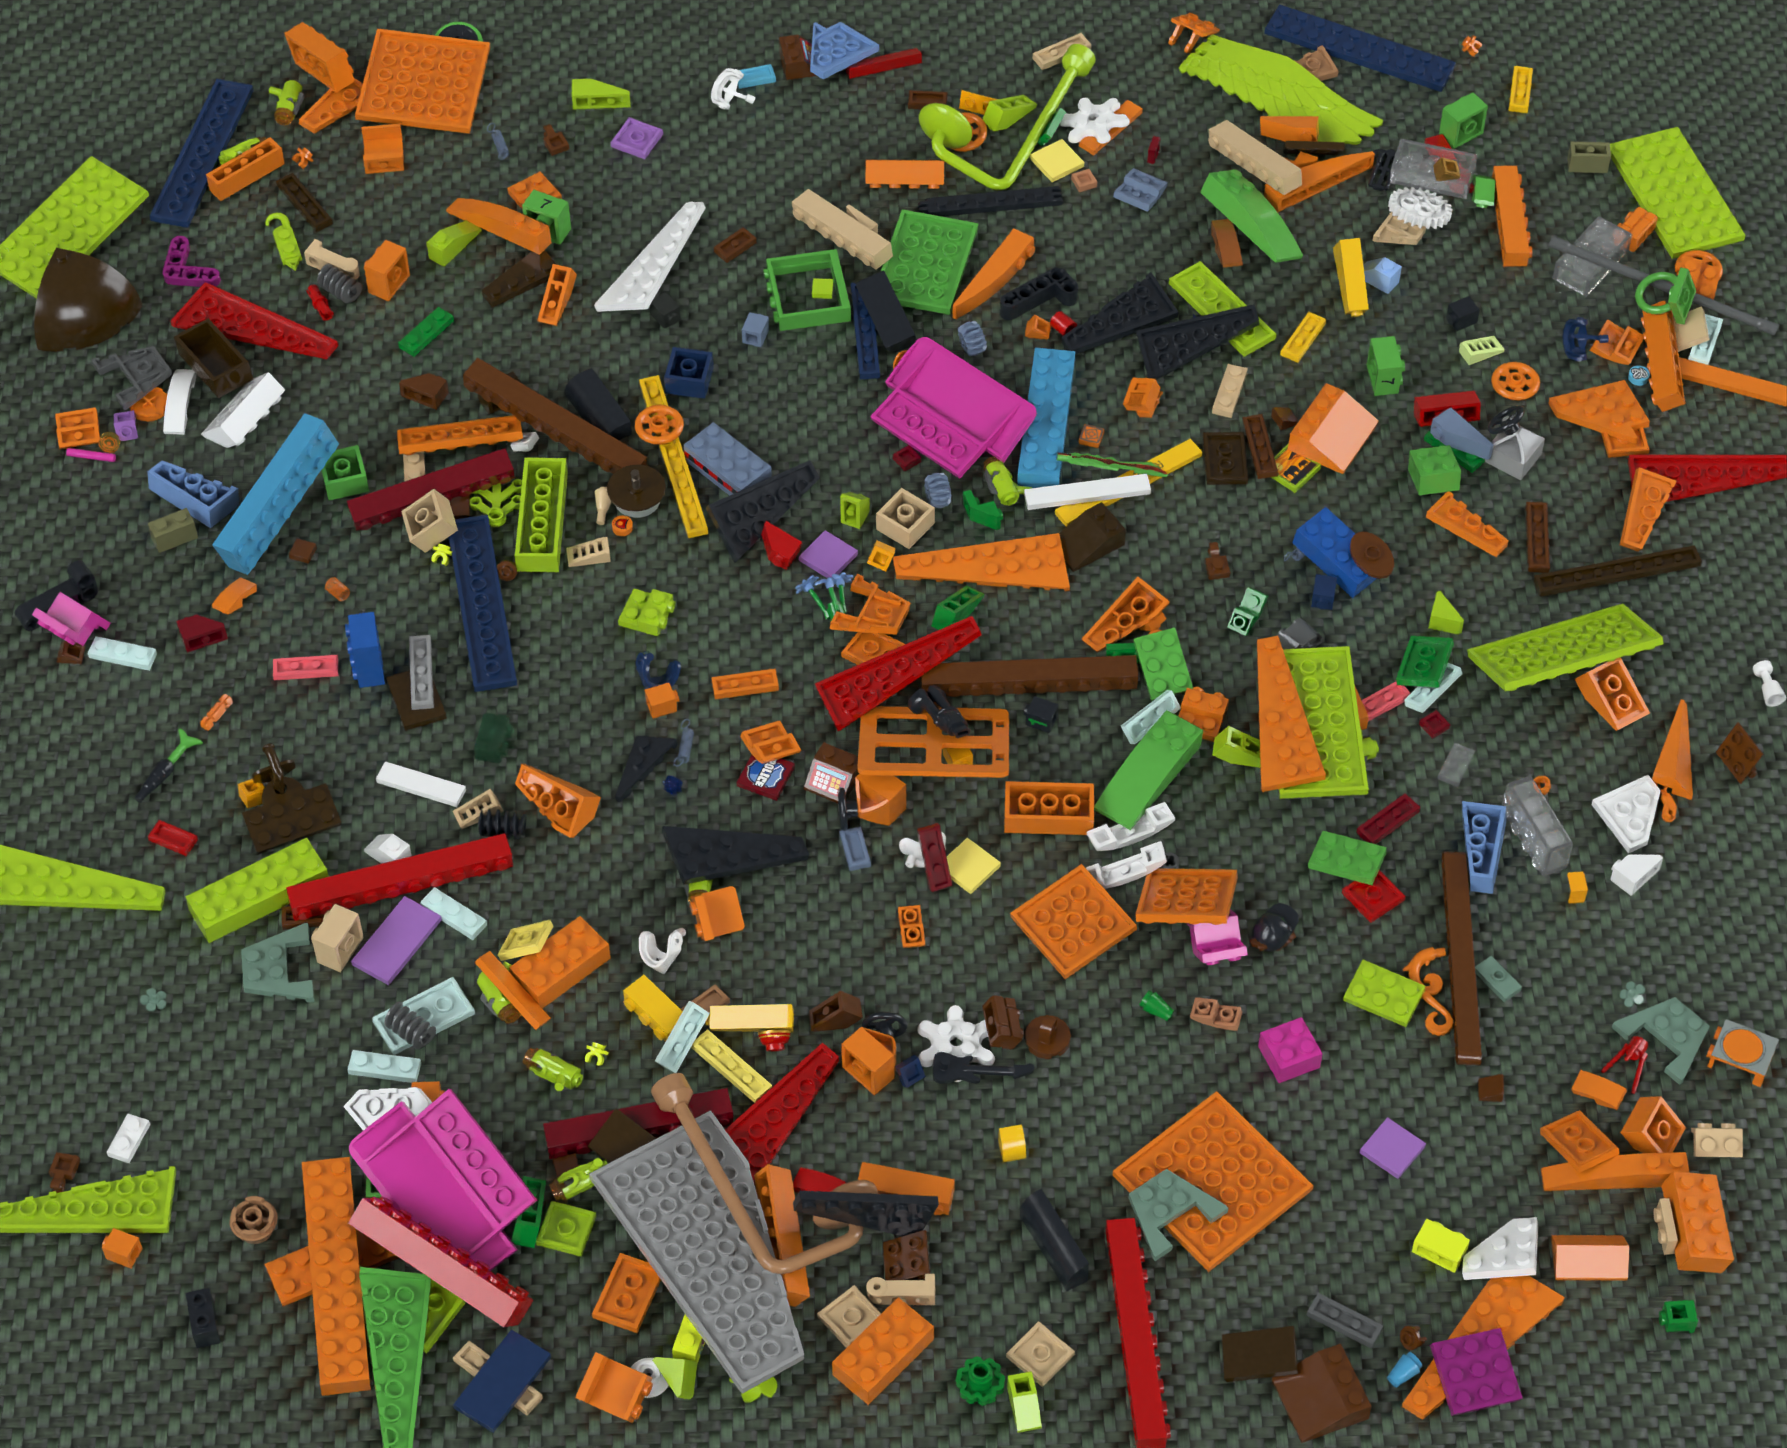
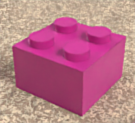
M1302 1017L1260 1032L1258 1047L1278 1083L1320 1068L1323 1053Z

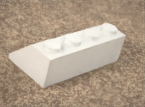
M269 372L253 378L254 380L242 387L201 435L226 448L234 445L236 447L245 441L246 438L244 436L257 427L256 422L266 417L270 412L268 409L281 400L282 397L280 395L285 389Z

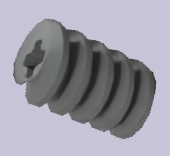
M332 264L324 265L318 274L317 283L319 287L330 292L344 303H351L359 297L362 290L361 283L356 282L349 275H345L344 272L339 271Z
M400 1001L396 1002L389 1009L385 1017V1026L388 1029H392V1032L398 1034L400 1038L405 1039L408 1044H412V1047L415 1049H421L428 1045L436 1035V1027H430L428 1021L423 1022L421 1016L416 1017V1012H410L409 1007H403V1003Z

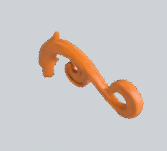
M1430 947L1419 951L1409 964L1403 968V971H1409V979L1423 984L1420 980L1421 967L1424 964L1428 966L1430 961L1438 957L1446 956L1445 948L1434 949ZM1430 973L1423 980L1424 983H1428L1430 986H1425V991L1421 998L1445 1017L1446 1023L1437 1025L1434 1022V1018L1438 1013L1433 1011L1427 1016L1425 1027L1431 1034L1443 1036L1452 1030L1454 1022L1448 1010L1433 997L1441 992L1443 986L1442 979L1439 975Z

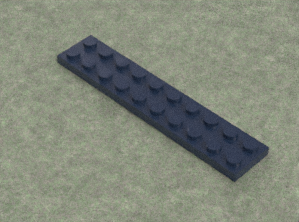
M1280 4L1265 27L1264 34L1315 51H1317L1319 46L1323 45L1330 56L1442 92L1456 65L1454 61Z
M216 79L150 214L151 221L189 227L208 187L206 174L217 168L219 164L218 157L221 156L220 152L227 148L254 91L253 85Z
M488 515L456 519L458 531L449 536L474 691L479 692L516 686L517 679Z

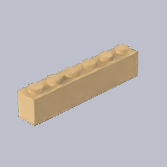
M1228 120L1208 129V141L1212 148L1258 177L1274 190L1285 195L1302 186V173L1299 167Z
M807 189L792 201L793 215L797 220L803 221L811 229L821 233L824 238H828L838 247L844 248L850 255L862 260L865 265L877 270L893 257L891 242L810 189Z

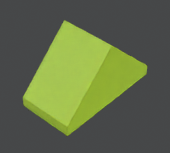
M1438 591L1430 617L1429 628L1457 635L1461 634L1464 619L1443 593Z
M655 1357L652 1360L677 1398L691 1399L694 1396L697 1361Z

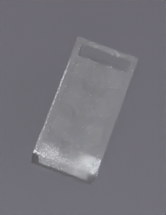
M1400 139L1391 167L1390 183L1414 187L1415 189L1420 187L1425 191L1428 189L1430 192L1467 199L1476 171L1477 154ZM1440 158L1457 161L1460 178L1436 181L1433 165Z
M1598 216L1573 245L1619 262L1629 251L1632 234ZM1564 253L1555 264L1553 279L1587 297L1610 270Z
M1530 775L1507 783L1502 806H1506V818L1511 824L1513 833L1520 838L1524 851L1528 852L1531 856L1535 869L1539 870L1543 877L1566 869L1573 842L1532 776Z

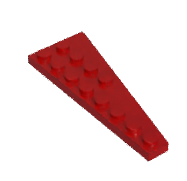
M206 282L171 320L173 327L187 330L209 318L227 339L322 359H328L338 347L337 340Z
M1787 455L1628 456L1631 487L1635 470L1639 467L1677 481L1671 489L1670 496L1666 502L1787 478Z
M970 616L815 683V686L837 731H840L982 634L973 616Z
M821 1043L725 1129L748 1160L754 1186H756L754 1175L768 1164H771L839 1062V1056L824 1043Z

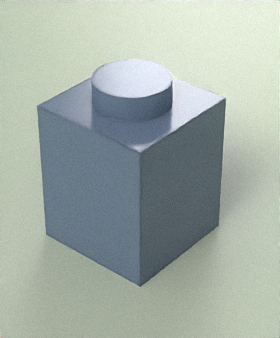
M749 312L742 328V343L762 347L769 331V317Z

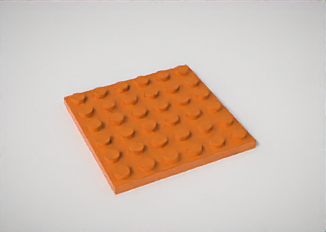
M377 28L355 112V119L387 124L400 123L403 126L470 134L489 56L490 42Z
M1217 1091L1119 1165L1112 1173L1130 1193L1163 1170L1168 1169L1228 1207V1213L1213 1223H1210L1201 1211L1194 1206L1164 1226L1208 1272L1310 1193L1314 1186Z

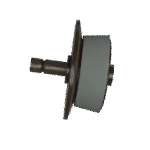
M646 465L623 467L611 476L607 484V493L612 503L615 504L622 514L633 518L645 517L653 513L658 508L666 490L663 476L654 468Z

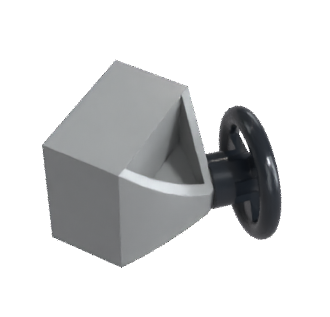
M1516 405L1501 411L1490 421L1488 431L1491 434H1497V436L1491 442L1494 445L1491 458L1489 460L1485 459V462L1522 480L1542 455L1545 438L1520 426L1518 422L1524 416L1525 410L1522 406ZM1497 424L1501 425V427L1494 428Z

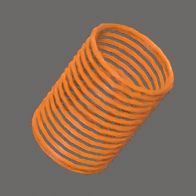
M336 577L330 578L325 584V589L337 600L344 601L348 598L350 589Z

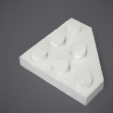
M1646 775L1592 800L1591 805L1628 854L1646 846L1648 843L1660 789L1650 776Z
M417 1087L408 1089L358 1090L345 1104L344 1108L362 1130H365L401 1101L405 1102L415 1117L427 1108L432 1101Z
M1537 1217L1512 1219L1463 1256L1462 1270L1464 1280L1536 1275Z

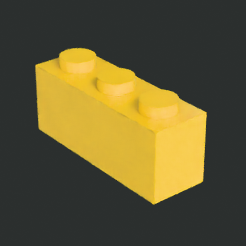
M643 975L623 990L624 1005L629 1011H634L638 1015L642 1024L645 1026L649 1025L659 1040L666 1042L683 1011L651 980Z

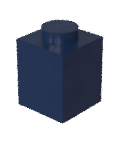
M1316 574L1311 607L1332 610L1337 577Z

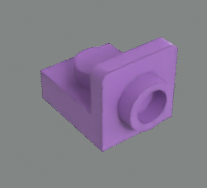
M134 410L115 413L114 427L117 440L120 442L137 439L138 433Z

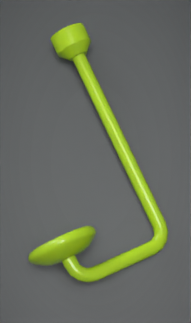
M1072 44L1069 46L1062 58V65L1066 72L1005 176L1001 179L988 175L945 148H962L972 139L970 123L955 108L941 103H932L924 106L919 113L921 129L932 140V149L942 161L987 188L1000 191L1008 189L1021 172L1075 77H1085L1089 74L1096 61L1095 55L1084 45Z

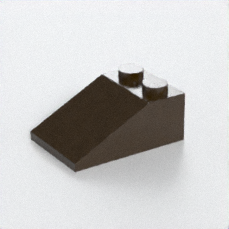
M1102 502L1085 510L1059 533L1065 564L1072 572H1075L1125 545L1126 529Z

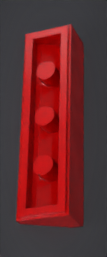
M917 48L861 60L845 68L849 79L922 63V53Z

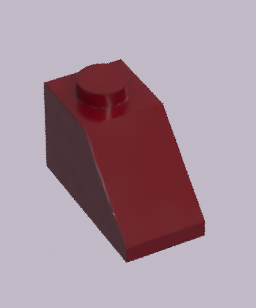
M197 614L176 621L187 653L228 639L224 623Z

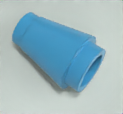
M1413 1353L1403 1354L1387 1376V1380L1397 1388L1420 1373L1423 1365Z

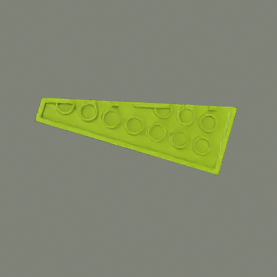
M0 845V905L162 911L165 897V889L162 886Z
M169 1166V1169L158 1172L151 1170L146 1171L144 1175L131 1177V1175L123 1176L122 1179L111 1182L104 1180L72 1187L71 1190L60 1193L53 1191L49 1192V1195L36 1198L33 1196L25 1197V1200L8 1203V1201L0 1203V1233H111L113 1228L125 1233H169L176 1168L175 1166Z

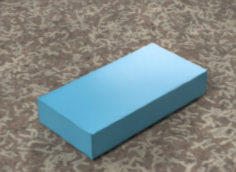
M772 65L740 70L744 76L737 85L739 89L776 82Z

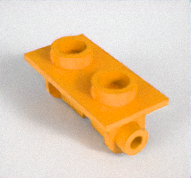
M962 90L959 109L984 115L989 101L998 99Z

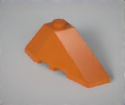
M1137 576L1083 636L1082 641L1098 653L1106 648V644H1113L1154 620L1170 601Z
M521 764L515 785L529 801H533L538 806L539 812L552 822L551 826L570 838H574L595 817L601 799L600 796L587 789L526 764Z

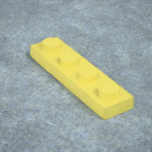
M708 1029L693 1042L691 1048L754 1103L772 1088V1085Z

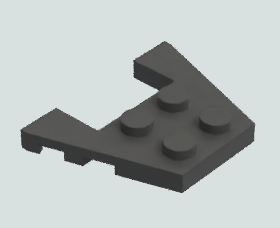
M154 346L128 351V355L117 356V354L109 355L108 359L99 360V357L91 359L99 375L120 367L132 384V387L115 394L117 401L124 410H127L172 375L170 367Z

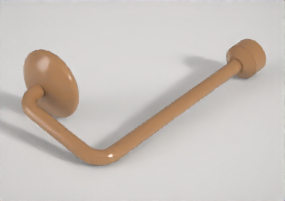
M682 1073L669 1074L654 1084L651 1094L659 1109L665 1112L676 1113L753 1254L764 1269L776 1274L791 1273L847 1250L858 1243L863 1235L862 1226L813 1216V1222L819 1228L834 1230L849 1226V1231L838 1238L787 1259L779 1260L772 1257L688 1107L693 1090ZM867 1180L851 1181L831 1191L878 1194L875 1184Z

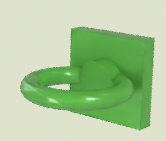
M1680 268L1678 276L1669 272H1657L1645 277L1639 283L1635 292L1637 305L1649 314H1663L1672 310L1676 323L1685 324L1696 293L1689 269ZM1657 280L1670 281L1674 286L1670 288L1667 304L1651 306L1645 302L1643 293L1649 284Z

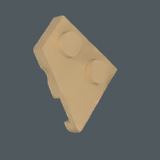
M1391 212L1373 235L1374 242L1417 245L1425 234L1426 227L1422 226V228H1419L1418 225L1412 227L1411 223L1405 224L1403 219L1398 220V216H1393V212Z

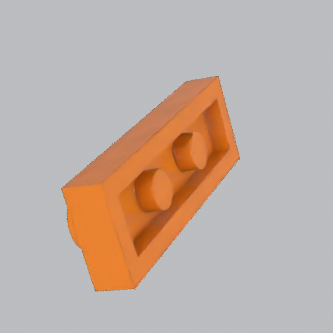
M776 668L711 677L715 699L779 691Z

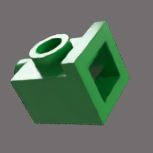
M1694 1300L1667 1301L1664 1303L1662 1311H1659V1323L1661 1326L1665 1325L1666 1332H1695L1698 1318Z

